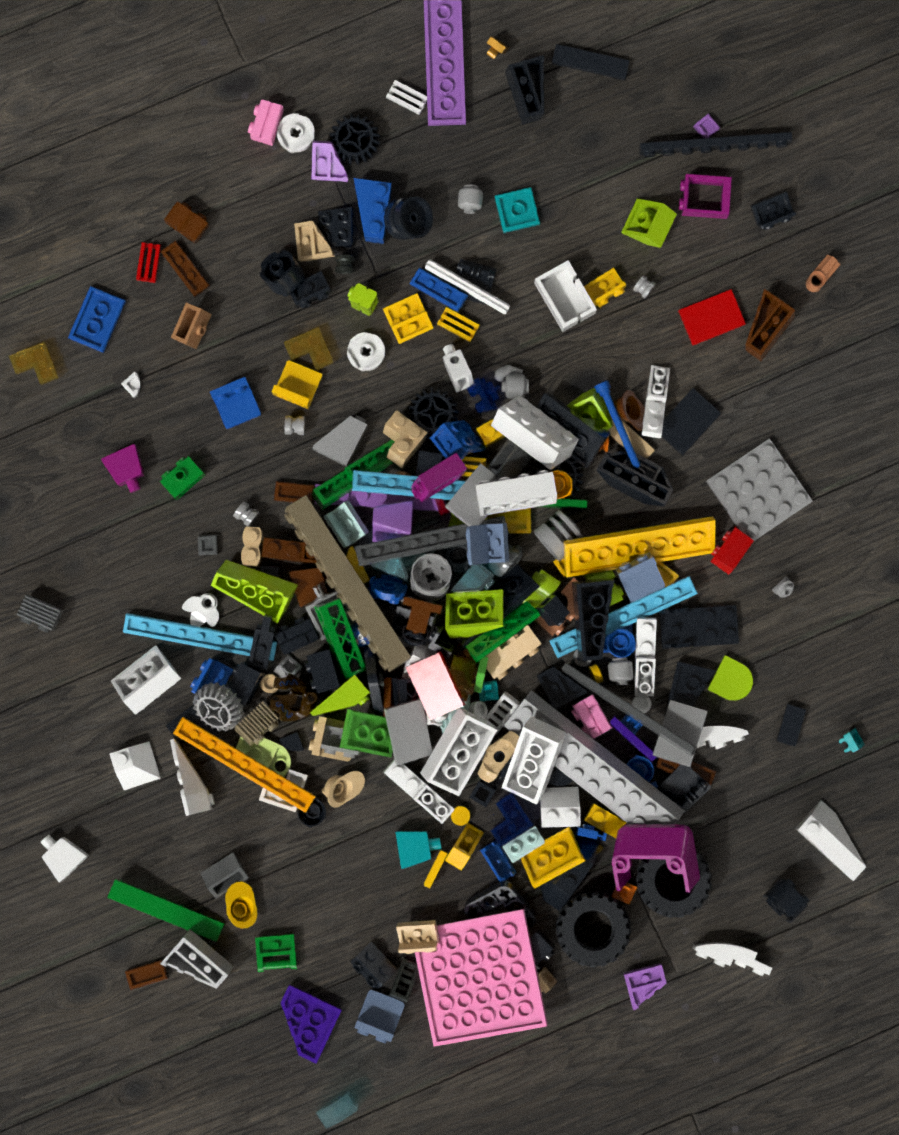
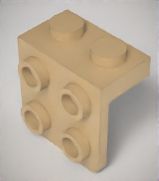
M319 716V719L314 721L313 731H316L315 739H311L309 750H312L311 755L350 761L351 758L344 757L343 752L336 751V754L333 755L324 753L325 749L321 748L325 726L343 729L345 721Z

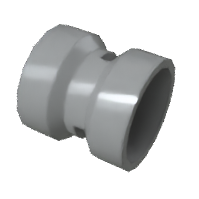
M286 415L285 435H291L292 433L304 435L305 416L293 418Z
M244 501L237 508L233 517L237 520L241 519L245 526L250 527L260 512L256 509H251L249 504Z

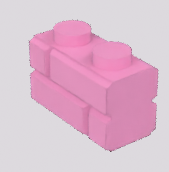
M261 100L260 105L256 104L254 109L256 118L254 122L250 123L248 129L252 140L273 146L284 112L282 105L266 100Z
M593 694L572 706L574 710L571 712L576 721L581 720L583 724L581 730L593 739L612 728Z

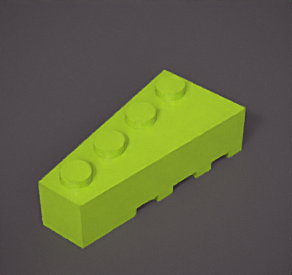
M225 560L218 569L211 584L214 588L263 616L265 614L273 616L272 621L276 623L279 622L287 611L298 587L297 584L228 560Z

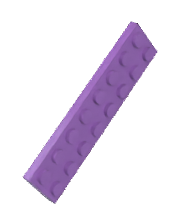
M424 0L428 126L466 125L461 0Z

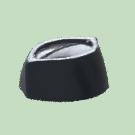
M315 797L307 812L305 813L297 809V815L301 823L312 828L323 822L326 816V808L322 801Z

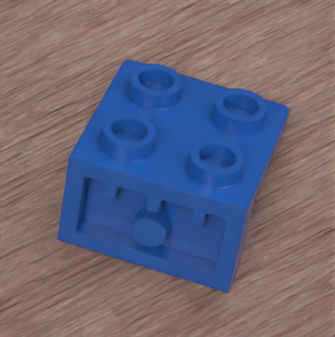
M245 377L210 391L226 429L261 416V412Z
M464 420L445 422L430 437L446 459L457 453L460 459L463 460L468 453L481 452L486 449L482 439L475 435L471 430L470 424Z
M212 658L204 660L200 667L202 673L193 680L191 692L196 694L202 686L210 682L213 684L218 682L220 686L223 684L226 686L233 673V669Z

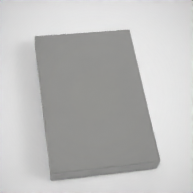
M480 463L445 508L467 526L480 525L488 515L480 516L476 485L485 480L497 482L500 478Z
M420 698L385 708L384 712L395 764L401 765L431 755L433 751Z
M670 700L662 725L695 746L696 751L708 711ZM661 736L658 737L653 756L691 767L694 754L691 757Z

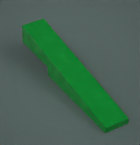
M388 441L345 467V470L313 489L312 497L319 507L324 510L352 491L354 470L381 472L393 464L387 458V455L395 441Z
M119 879L114 880L107 897L183 929H191L194 933L217 942L225 924Z

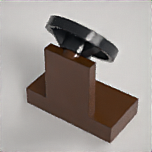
M404 597L403 605L412 608L408 624L402 629V638L410 645H423L429 636L427 624L430 613L441 614L442 606ZM411 636L415 639L419 638L421 641L413 642L407 639L406 637Z

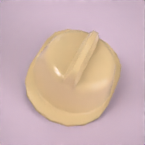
M351 771L343 776H332L327 780L322 793L328 798L330 806L334 808L340 807L361 792L365 784V778L359 771Z

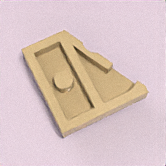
M314 221L294 224L299 262L335 257V253Z

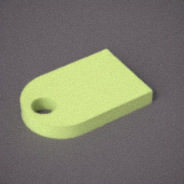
M240 737L236 749L283 777L288 774L291 768V757L285 747L266 738L258 745L254 743L252 746H249ZM279 760L286 763V769L282 772L277 771L275 768V764Z

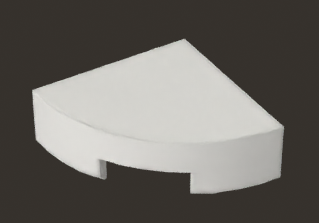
M136 371L121 383L134 399L141 388V381Z

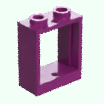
M686 174L684 180H681L680 191H683V198L679 199V210H682V216L727 219L730 208L732 177ZM689 184L721 186L720 211L688 209Z
M455 453L419 475L411 486L412 493L415 498L423 502L459 480L467 470V467L458 454Z

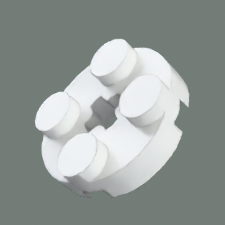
M289 114L280 121L277 137L283 148L290 153L302 152L311 146L315 130L309 118L299 114ZM293 129L301 131L299 137L291 136Z
M363 332L355 335L350 340L347 356L355 368L360 371H371L379 367L384 360L385 347L378 336ZM363 347H366V349L370 348L372 350L369 352V356L361 355V353L363 352Z

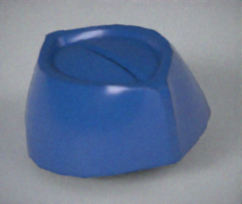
M617 629L605 637L608 651L615 657L624 658L636 650L635 638L628 630Z
M635 755L627 763L628 767L646 781L650 782L653 778L654 767L647 758Z

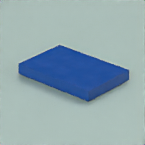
M90 286L68 338L104 353L126 301Z

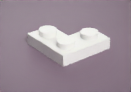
M289 769L287 779L304 789L308 775ZM265 788L262 789L260 801L296 812L297 808Z

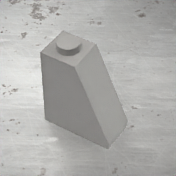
M357 415L355 418L349 416L315 443L313 450L347 467L368 428V425L365 423L366 420Z

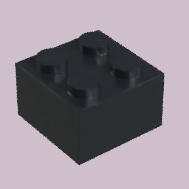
M329 649L307 656L308 660L305 661L307 672L312 673L313 679L310 680L313 691L322 694L341 687L335 662Z

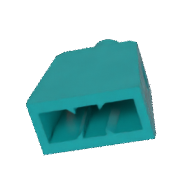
M427 831L395 832L401 869L430 860V851L442 849L440 838L428 839Z

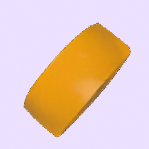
M561 470L552 471L557 499L571 496V477Z

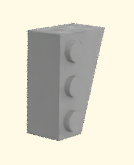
M191 929L187 931L160 963L165 967L168 965L177 969L179 973L191 975L195 980L216 989L234 967Z

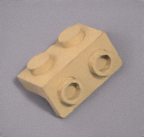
M436 920L397 923L396 928L400 943L399 953H429L437 950L439 935Z

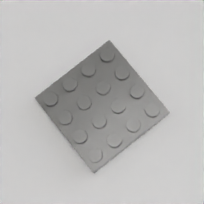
M770 438L706 481L737 528L754 541L813 502Z

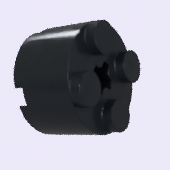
M281 250V253H277L275 251L262 261L260 277L272 292L286 297L305 280V275L302 267L290 252Z
M780 878L763 897L768 898L766 902L780 917L784 914L787 917L785 921L792 923L808 907L807 903L810 900L803 893L799 894L795 889L796 885L790 879Z

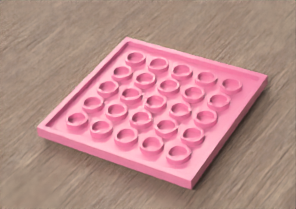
M524 909L437 925L439 935L437 950L429 953L415 952L433 1046L548 1026Z

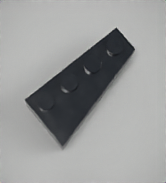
M603 578L572 582L578 658L582 661L602 659L614 579Z

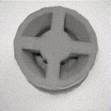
M643 275L633 288V291L641 293L645 299L656 283L647 280V276Z

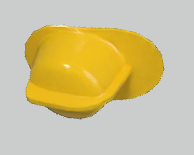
M235 882L227 889L225 895L226 914L236 927L241 929L248 928L255 923L258 915L254 893L247 883Z

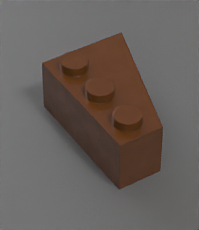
M765 289L745 344L746 351L760 361L763 360L795 318V309Z

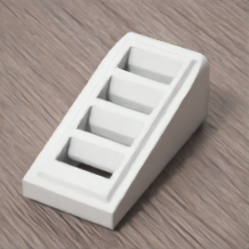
M506 691L485 718L487 721L491 718L499 724L498 727L492 724L497 729L495 735H497L520 704L517 699ZM503 700H506L513 707H509L506 703L503 702ZM499 705L508 711V714L498 708ZM496 712L498 715H500V716H501L502 718H504V719H503V720H500V719H499L498 717H496L493 713Z

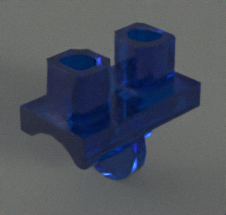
M484 378L473 380L474 383L467 390L471 397L480 394L482 401L475 404L477 412L483 413L497 410L495 400L499 399L497 392L501 390V387H494L492 381L486 383Z

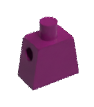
M135 444L101 458L103 464L119 486L127 484L130 493L141 489L137 479L144 476L139 451Z

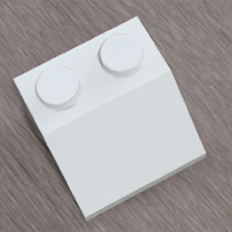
M578 787L546 788L545 793L540 799L541 827L581 826Z

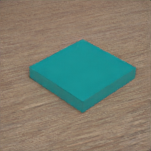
M531 187L494 196L503 233L540 225Z

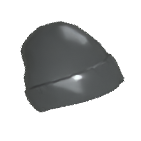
M508 544L509 562L488 563V567L494 575L502 577L519 563L523 556L520 545L511 546Z

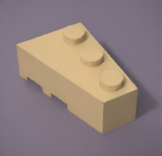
M527 625L486 656L488 657L487 671L493 679L497 677L499 680L509 674L507 670L510 667L517 668L524 663L523 658L529 655L532 657L540 651L538 647L541 645V642Z

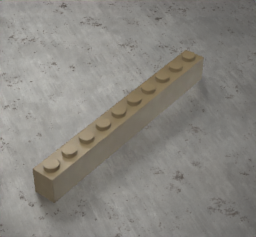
M305 495L287 506L285 509L286 514H284L289 524L292 523L294 525L297 537L300 540L303 539L307 545L305 548L308 554L316 559L317 568L320 572L324 571L327 576L326 581L332 589L335 588L338 593L337 598L341 600L342 605H346L350 619L357 622L359 633L362 637L366 636L368 639L370 650L379 656L381 667L391 672L407 662L411 656L308 497Z

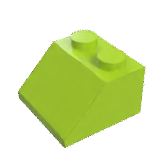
M637 199L621 233L646 245L661 248L677 214L664 203Z

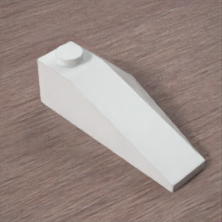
M176 739L170 740L174 762L179 767L177 778L180 785H183L184 788L180 790L186 816L212 810V805H215L213 794H209L207 787Z
M820 800L795 829L854 881L866 866L836 813Z

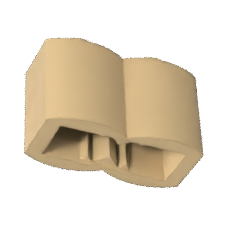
M245 527L243 531V543L245 546L242 549L241 560L246 567L259 568L261 565L260 548L262 547L264 535L260 527Z

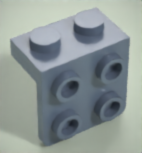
M507 523L481 524L466 528L469 565L509 562Z
M650 552L639 555L631 562H624L615 569L631 602H635L665 587V583L656 566L657 563Z
M369 990L354 1028L358 1029L357 1032L362 1035L368 1036L371 1034L376 1036L375 1039L382 1043L391 1042L405 1004L383 993Z

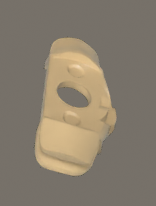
M509 731L502 738H499L487 747L478 771V775L482 780L490 783L497 778L499 772L514 754L519 740V736L516 733ZM498 751H502L505 754L502 762H496L494 759V755Z

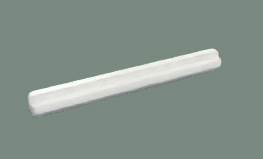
M431 259L426 263L425 268L499 312L503 314L508 312L510 308L508 303Z

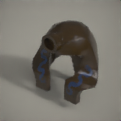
M291 673L284 678H275L273 688L287 690L290 688V693L288 695H271L267 697V701L270 702L269 709L278 712L280 720L285 722L305 718L311 715L310 712L317 706L315 691L307 683Z

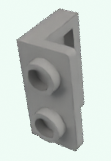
M325 726L321 748L325 749L324 753L335 755L336 751L343 752V756L355 758V755H360V751L340 748L342 728Z

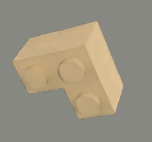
M397 410L386 422L383 430L385 435L395 441L389 449L387 458L400 468H403L424 443L427 435L425 430Z

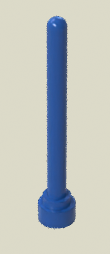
M609 381L602 382L594 386L597 394H600V397L603 396L633 467L639 468L640 462L610 396L611 386Z

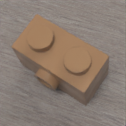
M186 303L171 338L197 349L202 336L206 332V326L212 314Z

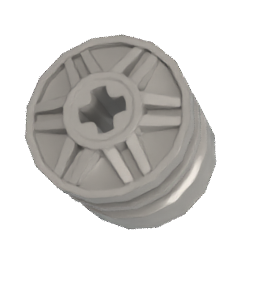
M558 510L555 515L559 521L551 516L549 520L552 527L550 528L543 523L534 533L545 548L560 562L564 558V541L583 538L571 518Z
M433 553L424 554L417 558L412 566L410 584L412 591L418 598L431 602L437 601L446 595L449 591L452 576L451 566L447 560ZM430 578L434 579L431 583L427 582Z

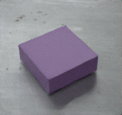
M709 113L693 126L703 139L710 138L720 130V127Z

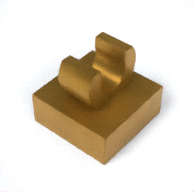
M491 36L487 41V44L492 46L487 52V55L495 59L499 52L505 54L509 49L508 46L495 37Z

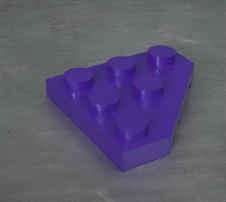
M289 984L281 1001L282 1009L284 1010L298 1055L316 1064L342 1009Z

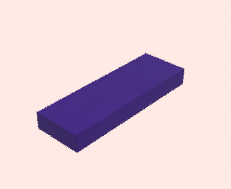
M615 716L609 721L611 726L648 760L653 761L656 758L653 756L654 752Z

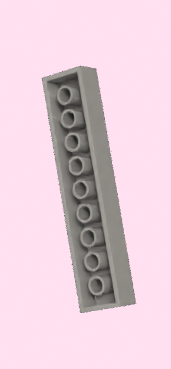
M532 690L504 724V727L520 737L523 726L532 716L566 732L554 766L628 824H676L680 820L684 812L681 807Z

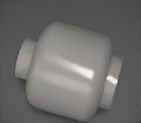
M464 185V188L460 189L458 193V207L467 214H474L476 210L482 208V190L477 185Z
M508 374L505 381H502V392H505L506 397L509 399H514L517 396L524 398L525 394L529 393V379H526L523 374Z
M627 657L613 658L612 662L608 664L609 680L616 682V685H628L627 681L633 679V664L627 660Z

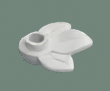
M205 593L201 597H190L182 606L183 610L192 612L190 616L191 625L201 626L207 622L210 626L214 627L219 620V613L216 609L218 601L213 594ZM210 599L212 602L209 607L205 605V600Z

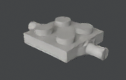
M320 584L313 587L317 598L304 607L320 639L324 640L326 637L314 606L338 599V593L334 590L324 594ZM337 604L327 608L330 616L336 618L339 612ZM343 604V608L346 613L349 624H355V620L352 621L347 613L348 609L346 605ZM338 622L335 630L337 634L343 636L346 628L344 624Z

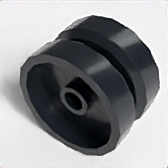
M418 196L394 199L385 209V227L388 233L398 240L423 238L432 228V209L425 199Z

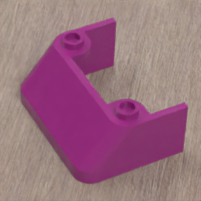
M625 824L618 830L612 858L617 891H620L631 879V859H666L667 867L672 873L683 874L686 892H690L700 880L693 833L688 826L681 824Z

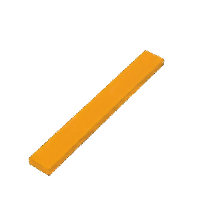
M182 717L173 732L176 736L305 813L316 797L185 717Z

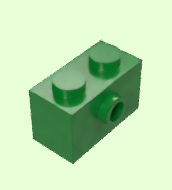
M189 456L181 458L176 463L177 467L172 471H166L161 476V484L176 500L181 498L206 476Z

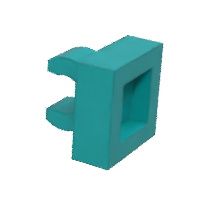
M497 680L483 682L482 691L479 693L480 701L499 700Z
M856 728L848 731L839 740V743L847 742L849 745L844 752H849L850 750L855 752L865 745Z

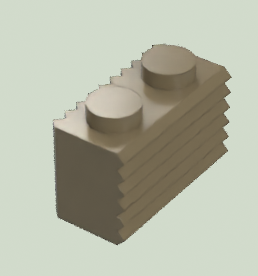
M262 701L235 726V731L249 746H252L254 743L258 745L264 740L266 732H272L279 726L280 717Z

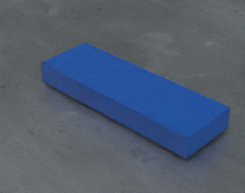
M421 268L417 270L409 283L411 286L456 312L460 311L468 298L467 294Z

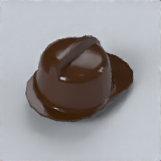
M627 390L622 397L613 401L621 421L630 422L637 430L642 431L645 407L633 391Z

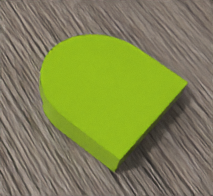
M724 655L707 690L727 700H740L751 691L753 677L745 665Z

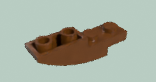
M263 538L261 557L316 564L317 562L314 556L308 554L305 542Z

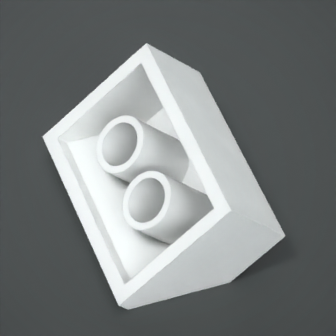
M155 645L113 678L111 683L122 701L136 715L167 689L175 685L181 678Z

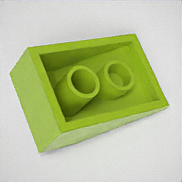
M490 590L446 594L445 629L450 639L471 637L503 627L504 591Z
M354 675L310 713L312 716H318L355 707L358 704L363 706L370 700V691Z

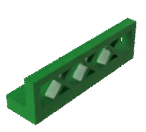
M338 598L326 604L320 603L314 606L340 677L347 679L366 671L341 600ZM337 604L339 612L337 617L334 618L330 616L327 608ZM338 622L345 625L346 629L343 636L337 634L335 630ZM345 640L352 644L350 654L343 651L342 646ZM351 658L358 660L360 668L354 671L350 670L349 663Z
M527 601L503 619V627L484 632L465 647L477 663L537 619L540 614Z

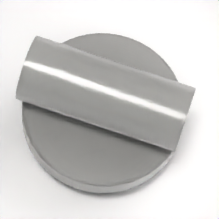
M785 576L772 588V591L781 598H784L792 593L794 584Z

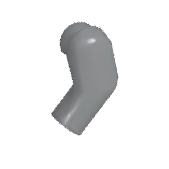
M505 365L495 371L494 377L496 381L502 382L508 374H522L523 370L511 365Z

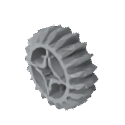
M212 682L205 684L194 696L193 709L197 711L195 715L200 716V721L210 725L212 730L214 728H217L219 732L221 730L225 732L229 729L232 730L241 721L244 711L243 705L240 703L241 699L236 697L237 693L231 692V688L227 689L224 684L220 686L218 682L215 684Z

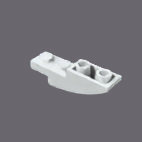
M651 365L643 417V436L661 438L670 368Z
M637 617L634 672L635 696H654L656 618Z
M729 726L703 727L697 748L706 745L705 741L708 740L710 747L715 746L716 749L727 746L726 742L733 740L736 743L745 740L744 736L748 735V731Z
M395 759L383 771L441 824L455 810L404 764L396 765Z
M719 942L701 943L693 946V949L697 951V956L707 959V956L715 959L713 963L722 967L725 964L731 966L734 959L736 960L734 964L743 968L748 965L753 968L752 972L761 976L764 973L770 975L772 967L755 960L756 951L743 946Z

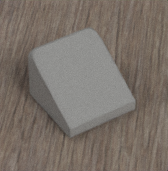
M287 655L273 672L279 678H284L290 673L295 676L302 669V666L290 655Z

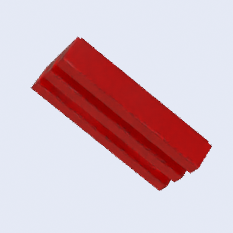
M141 243L136 276L137 281L156 283L161 245ZM148 248L144 277H141L145 250ZM156 249L152 278H148L152 250Z

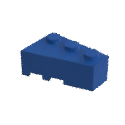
M354 178L365 241L384 244L386 233L384 214L386 207L390 203L391 183Z

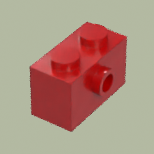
M736 527L731 532L728 530L722 538L724 542L721 547L717 545L711 553L713 558L710 562L728 575L734 570L754 542L753 539Z

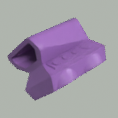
M413 500L374 507L372 542L412 535Z

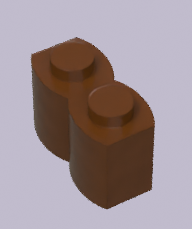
M177 201L164 218V221L196 244L209 227L208 222H206L208 219L199 212L198 214L192 212V207L187 203L182 202L181 204Z

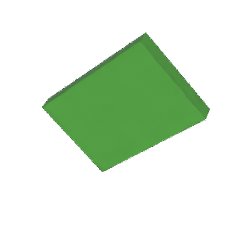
M347 709L340 748L392 758L393 750L386 717Z

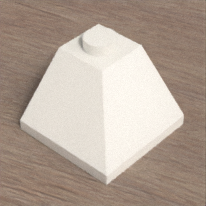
M150 742L110 753L115 773L123 790L161 778Z

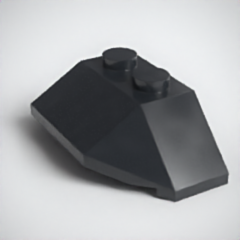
M626 450L606 453L596 471L609 486L643 504L665 507L674 489L670 485L663 467L636 453L640 467L634 468Z
M576 838L585 862L541 885L543 900L558 911L575 892L603 849L601 845L591 838Z

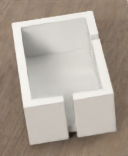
M569 261L537 277L534 282L562 332L578 324V319L582 322L596 314L597 311L580 279H576L577 274Z

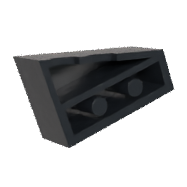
M544 55L509 64L505 71L522 125L539 121L544 114Z

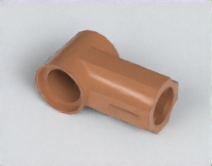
M826 255L807 278L806 288L811 292H818L840 266L838 261L833 256ZM812 278L818 279L820 285L813 284Z

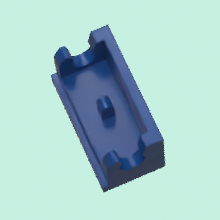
M497 839L480 849L499 882L506 881V879L517 873Z

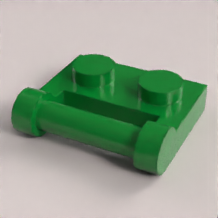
M294 934L255 937L258 972L281 968L297 969ZM290 954V960L263 961V957Z

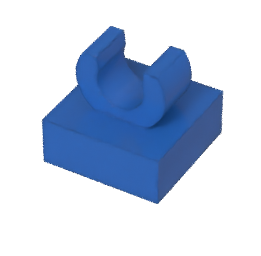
M627 714L620 721L634 735L642 727L641 723Z

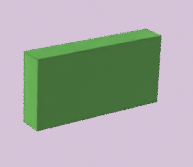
M488 657L480 660L474 692L481 693Z

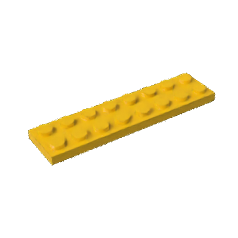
M712 516L564 541L566 577L615 570L622 563L631 562L639 555L649 552L654 557L656 563L711 554L715 549V519Z

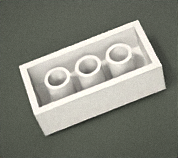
M517 396L501 406L491 424L493 428L550 470L571 456L579 440L570 431L564 429L555 420L549 418L540 409L521 396Z
M544 470L532 476L521 474L517 476L518 478L514 479L503 477L498 479L497 482H491L490 480L479 482V485H476V496L480 516L556 504L557 491L553 472Z
M458 708L420 772L427 782L459 796L496 734L497 729L491 722L465 709Z
M531 716L522 728L502 788L537 804L545 793L566 732Z

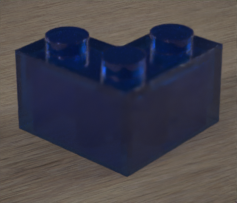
M509 793L495 803L506 820L490 831L502 847L532 827L533 824L512 793Z

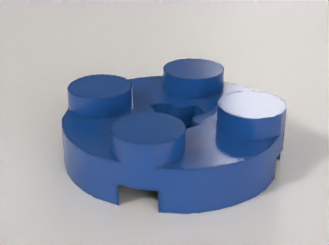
M381 575V578L377 579L376 576H373L369 581L368 590L373 599H382L391 604H398L406 596L407 585H402L401 579L391 575Z

